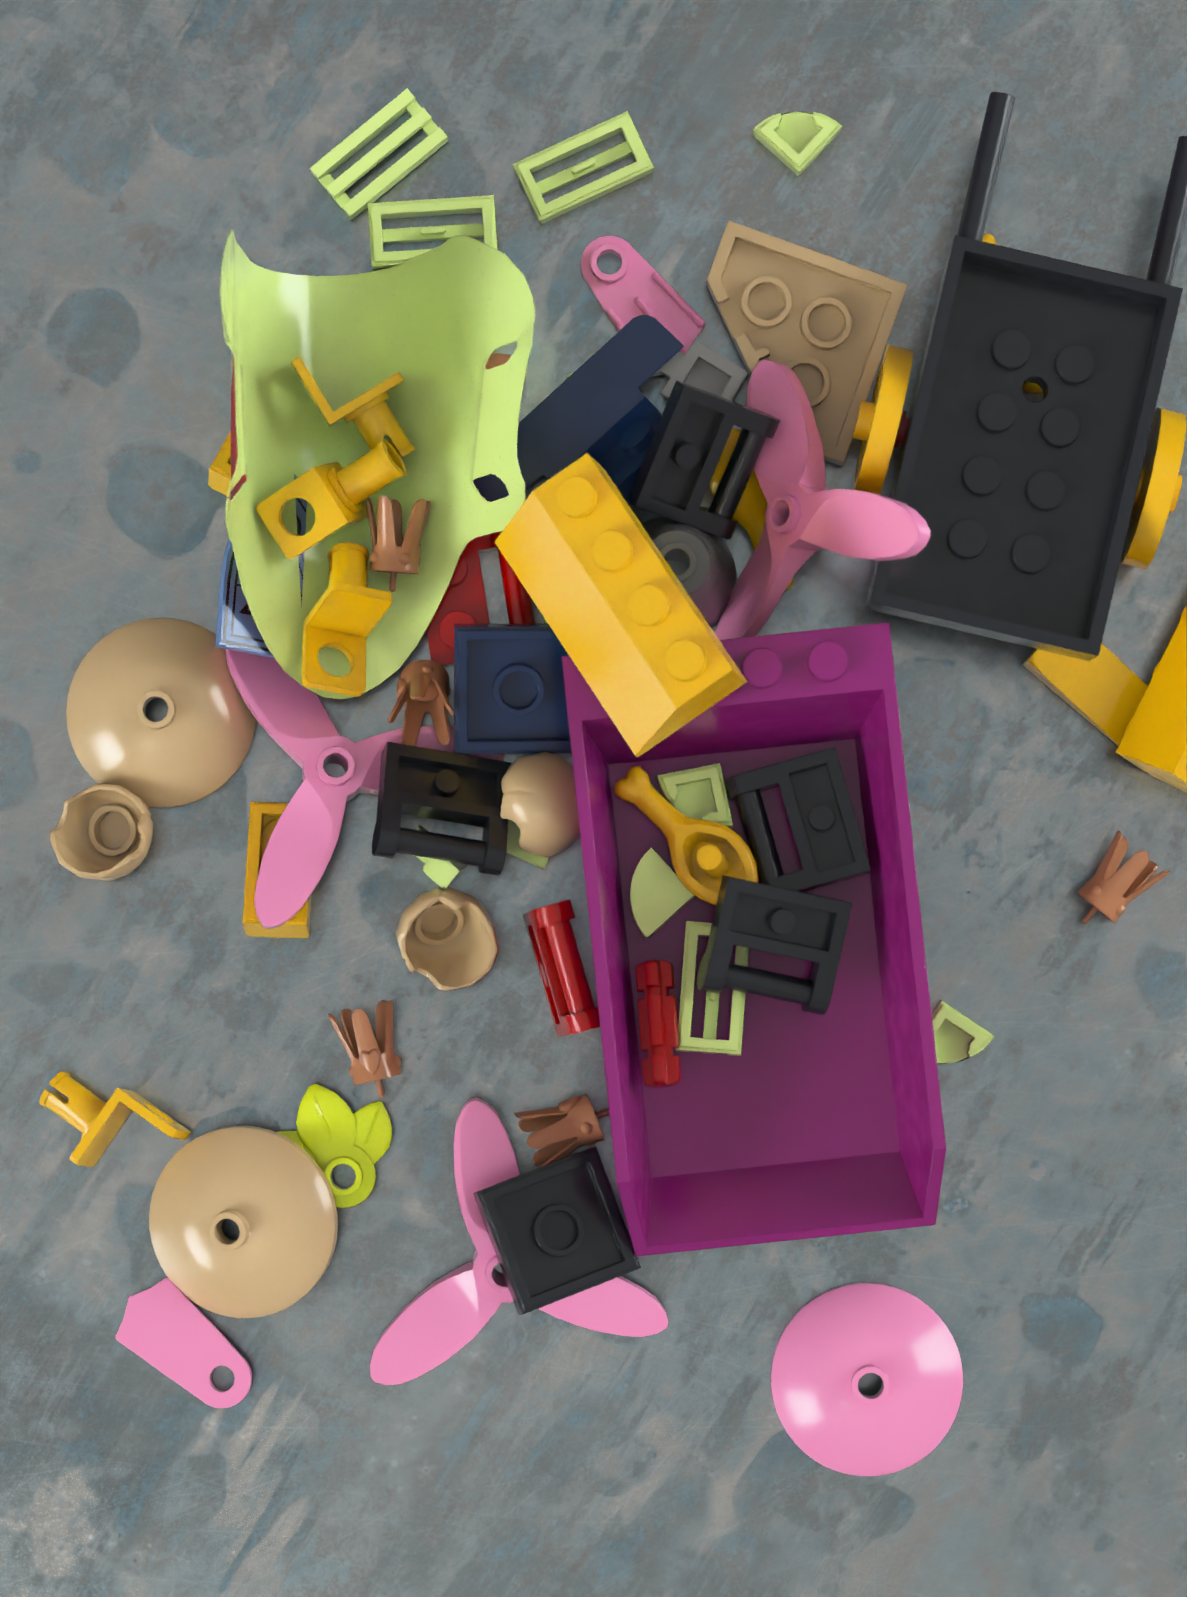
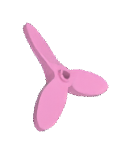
M765 359L758 362L752 371L747 386L746 402L747 406L780 419L774 437H766L754 466L756 477L768 503L765 512L764 530L760 543L738 578L731 592L729 602L719 619L715 631L719 640L756 636L769 619L793 576L816 551L822 548L845 556L887 561L917 555L926 547L930 539V529L924 518L905 503L880 494L858 490H826L823 444L806 392L793 370L783 363Z
M225 649L229 672L246 706L268 735L302 768L303 783L283 811L271 834L263 854L255 888L254 905L257 919L262 927L272 929L280 927L291 920L305 905L322 879L338 841L346 802L353 799L358 793L378 795L381 753L387 742L403 744V728L353 742L349 738L339 735L318 696L284 672L275 658ZM422 726L415 746L454 753V726H449L450 741L448 745L439 743L434 726ZM464 754L502 761L505 754ZM330 763H337L343 767L345 774L338 778L327 775L323 767Z
M477 1097L469 1099L462 1107L456 1120L454 1133L455 1183L461 1213L476 1248L473 1261L460 1266L430 1284L409 1302L385 1329L374 1346L370 1360V1376L376 1383L383 1385L403 1384L432 1370L469 1343L486 1325L502 1303L513 1302L503 1273L498 1272L494 1268L499 1261L473 1193L520 1175L514 1148L498 1112L486 1101ZM622 1276L538 1308L574 1325L593 1331L621 1336L645 1337L658 1334L666 1329L669 1323L666 1310L659 1300L643 1287Z

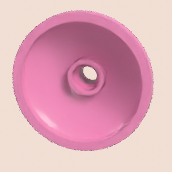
M846 1284L830 1289L811 1299L791 1318L784 1328L772 1359V1398L776 1412L787 1434L814 1461L834 1471L848 1475H887L903 1470L922 1460L938 1446L948 1433L957 1415L962 1397L963 1371L961 1359L953 1336L945 1323L919 1298L904 1290L885 1284ZM867 1373H875L882 1380L881 1389L872 1396L863 1395L858 1390L860 1378Z

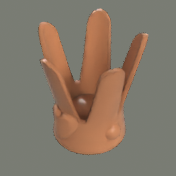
M385 495L379 497L377 503V526L370 498L365 500L373 541L369 571L390 573V592L396 590L397 573L419 574L418 567L420 565L422 546L420 540L431 502L425 499H419L415 502L404 538L402 536V508L397 500H390Z
M431 660L411 662L403 668L400 678L397 680V701L387 720L388 723H393L403 704H405L402 743L405 745H416L424 715L429 712L439 743L448 745L450 741L447 709L451 716L455 715L448 698L451 691L449 686L450 679L446 669L437 662Z
M1118 830L1096 873L1077 891L1084 900L1093 906L1082 919V923L1087 924L1094 914L1099 911L1116 924L1131 901L1170 872L1165 870L1149 879L1155 873L1158 866L1155 862L1149 861L1148 852L1143 850L1137 851L1117 871L1128 849L1127 839L1122 837L1121 831Z
M382 1000L376 1006V1039L368 1015L364 1010L356 1009L351 1011L350 1009H343L341 1011V1020L346 1036L337 1019L333 1015L328 1014L327 1016L350 1058L349 1074L353 1077V1085L375 1081L378 1096L384 1098L385 1093L381 1079L402 1073L400 1068L401 1059L394 1051L393 1000L388 1002Z
M584 1094L581 1097L577 1095L558 1103L557 1107L516 1112L514 1114L517 1118L523 1119L518 1124L522 1131H536L527 1138V1145L532 1149L542 1148L534 1154L533 1164L544 1166L567 1157L582 1146H594L596 1142L605 1141L597 1119L609 1115V1108L595 1113L587 1094Z

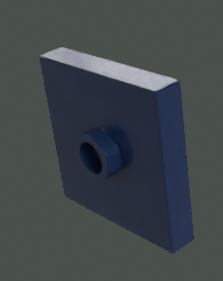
M548 623L454 624V753H572L562 656H569V654Z

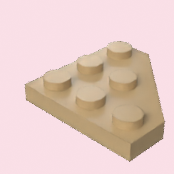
M728 220L706 281L710 294L750 377L758 362L763 359L783 363L795 372L813 410L823 444L824 460L842 466L852 441L861 400L866 401L908 284Z

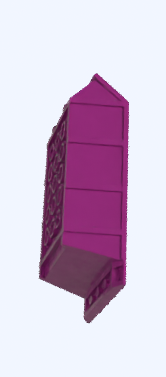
M889 622L720 640L747 682L639 757L634 755L570 656H562L616 1182L635 1256L935 1225L946 1155V1140ZM835 747L870 864L871 873L805 892L852 903L832 997L826 1013L818 1015L804 1012L801 1004L746 993L741 1056L718 1053L705 1054L693 1051L680 1052L673 1049V1056H680V1083L666 1088L646 1086L643 1082L642 1059H648V1052L641 1051L638 999H643L644 993L637 992L636 967L650 960H664L672 963L674 967L675 989H669V996H676L678 1023L686 921L712 923L716 905L701 900L694 895L691 901L647 940L644 938L634 921L630 903L631 882L635 869L644 854L652 848L675 874L676 872L672 864L670 849L665 835L636 805L621 800L614 793V784L619 779L625 778L626 772L631 766H641L648 774L652 786L662 795L657 775L720 763L725 781L738 774ZM779 787L761 792V796L784 875L802 870ZM727 794L733 823L732 830L739 834L749 846L736 800H729ZM698 936L690 1035L693 1038H703L706 991L698 989L697 976L700 962L707 949L709 940L707 936ZM733 945L730 963L732 964L735 962L736 945ZM749 948L748 967L807 979L810 974L813 961ZM725 988L719 993L716 1039L729 1040L732 990Z

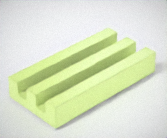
M407 88L311 166L310 170L352 221L368 207V203H374L446 144L448 136L433 122L429 113L418 104L414 95ZM404 113H409L410 119L334 180L330 175ZM420 129L424 131L427 137L352 199L344 192Z
M628 111L513 164L516 176L524 188V193L531 203L540 225L654 172V166ZM623 132L626 139L625 142L546 179L535 182L532 176L533 173ZM634 156L636 162L548 203H545L542 197L626 157Z
M494 195L368 203L371 265L373 270H381L399 265L431 250L384 252L383 244L449 240L457 235H467L472 238H484L485 244L498 250ZM482 213L483 223L382 229V219Z
M686 921L678 1020L679 1049H676V1051L741 1056L746 994L744 992L732 990L729 1040L716 1039L719 993L707 991L703 1038L690 1037L698 936L709 937L712 923ZM736 945L734 964L748 967L749 948Z

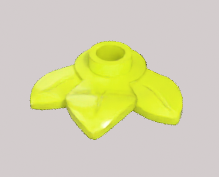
M312 1084L305 1092L299 1105L296 1120L297 1131H278L277 1133L284 1135L301 1146L320 1166L332 1189L336 1207L349 1208L356 1206L371 1194L376 1182V1168L374 1164L390 1147L392 1124L389 1114L381 1101L370 1103L353 1113L348 1104L337 1093L321 1085ZM347 1164L354 1169L356 1179L351 1187L340 1188L335 1185L332 1180V1171L335 1166Z

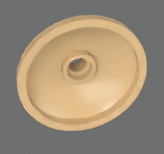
M150 618L126 624L112 631L96 643L86 654L78 666L69 688L66 720L74 752L83 768L98 784L123 786L141 798L147 807L173 808L188 805L210 796L237 773L251 749L257 728V720L246 706L231 677L226 663L225 649L215 647L216 634L189 621L174 618ZM162 698L168 705V713L163 720L152 722L146 716V706L152 699Z
M230 1126L210 1131L195 1138L182 1147L169 1160L162 1170L152 1193L149 1211V1230L154 1252L166 1276L189 1300L206 1310L223 1316L257 1318L288 1308L308 1294L319 1282L328 1268L335 1250L338 1233V1214L335 1198L325 1174L316 1161L301 1146L284 1135L265 1128ZM224 1219H231L238 1225L240 1233L237 1240H231L224 1235L222 1231Z

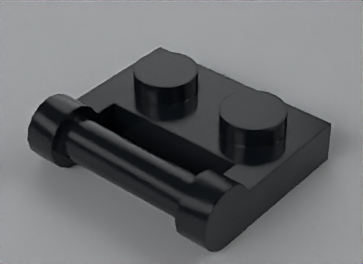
M676 380L627 501L635 507L730 540L738 524V520L733 518L766 437H774L780 419L756 408L744 406ZM733 425L741 427V433L710 507L700 506Z
M387 742L381 753L377 818L372 839V855L393 859L395 853L463 863L478 866L480 873L499 876L505 863L508 819H502L500 816L504 794L501 780L512 763ZM401 814L483 827L482 840L402 828L400 827Z
M835 747L738 774L724 781L729 800H736L748 844L757 863L759 883L806 892L871 873L870 864ZM775 787H779L802 866V870L785 875L761 796V792Z
M723 875L707 949L698 970V989L718 994L725 988L801 1004L804 1012L824 1015L831 1001L852 903ZM733 945L813 961L810 974L807 979L732 964L730 959Z

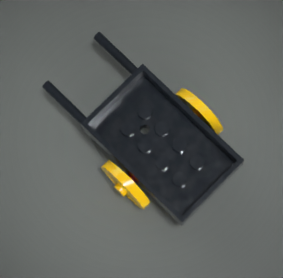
M991 92L958 233L955 235L948 250L915 396L910 406L908 418H906L907 411L903 410L914 351L887 344L871 402L861 400L852 438L862 440L852 490L881 494L893 447L898 448L899 444L902 443L891 498L915 509L924 518L930 529V539L926 547L917 555L904 559L876 561L865 609L1091 661L1099 656L1120 563L1143 569L1148 568L1160 543L1169 512L1173 513L1176 508L1182 485V475H1179L1185 442L1186 414L1158 407L1155 410L1183 291V288L1171 286L1187 219V136H1180L1178 139L1145 280L982 241L1015 102V97L1002 92ZM1026 383L1039 385L1043 391V399L1039 402L1027 400L1022 392V386Z

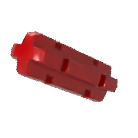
M650 960L636 967L637 992L644 993V998L638 999L641 1051L648 1052V1059H642L643 1082L648 1087L666 1088L680 1083L681 1080L680 1056H673V1049H679L676 996H669V989H675L674 967L669 961Z

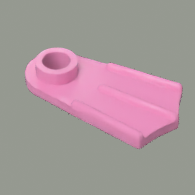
M602 236L593 240L585 248L581 257L582 276L616 331L619 332L637 316H652L684 345L680 352L686 354L694 339L698 337L705 327V321L624 239L616 236ZM611 253L618 256L622 263L619 271L614 274L601 272L597 266V261L602 255Z
M165 1278L151 1288L128 1298L123 1321L115 1336L118 1342L211 1407L229 1408L237 1405L247 1396L252 1384V1372L248 1362L169 1278ZM219 1366L228 1367L234 1374V1384L227 1391L218 1389L213 1383V1373Z

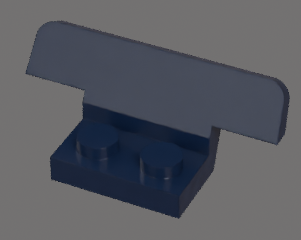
M640 315L633 318L518 423L517 460L525 481L526 490L542 475L549 480L588 453L605 469L628 505H631L627 499L662 416V413L639 387L684 347L657 319L648 315ZM489 474L473 481L477 490L487 501L492 502L509 495L505 483L494 474Z

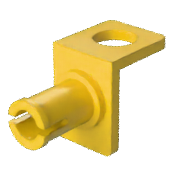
M300 356L291 361V365L329 427L344 418L346 423L354 422L370 450L377 447V444L381 441H384V436L389 438L401 458L416 449L414 444H411L385 401L390 397L388 391L404 381L400 372L333 412Z
M387 440L378 443L377 447L344 468L338 462L311 468L257 505V512L285 557L292 559L343 526L366 519L368 513L364 500L397 478L405 476L407 470L396 449ZM292 498H302L308 501L314 509V526L305 535H295L289 532L282 522L283 507Z
M345 542L333 545L331 550L328 551L329 586L303 621L302 683L309 688L359 697L366 689V638L392 605V593L367 587L369 551L363 545ZM325 647H333L342 651L350 662V673L345 676L328 674L319 664V650Z
M66 1071L59 1072L49 1082V1085L68 1097L69 1100L58 1092L54 1091L51 1093L47 1089H44L39 1100V1104L44 1108L50 1109L82 1132L81 1141L69 1158L70 1161L78 1166L94 1167L132 1111L171 1138L186 1140L191 1131L135 1091L117 1087L110 1099L105 1102L71 1078L70 1074Z

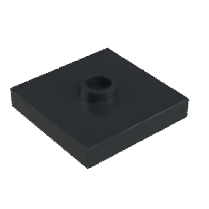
M596 1146L473 1193L518 1315L526 1314L641 1268Z

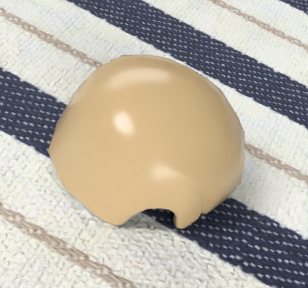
M548 752L536 753L516 759L509 766L501 780V787L504 793L501 804V818L510 819L518 825L521 831L518 844L525 852L550 857L566 851L580 836L573 766L560 756Z
M94 784L76 794L75 797H70L64 801L63 812L58 825L50 831V842L59 864L78 877L112 881L129 875L147 856L152 842L153 821L145 802L123 786Z
M451 887L446 889L436 888L420 894L403 910L395 933L402 958L405 959V964L409 971H416L429 978L439 990L449 991L473 986L492 970L499 952L494 923L486 908L475 897Z

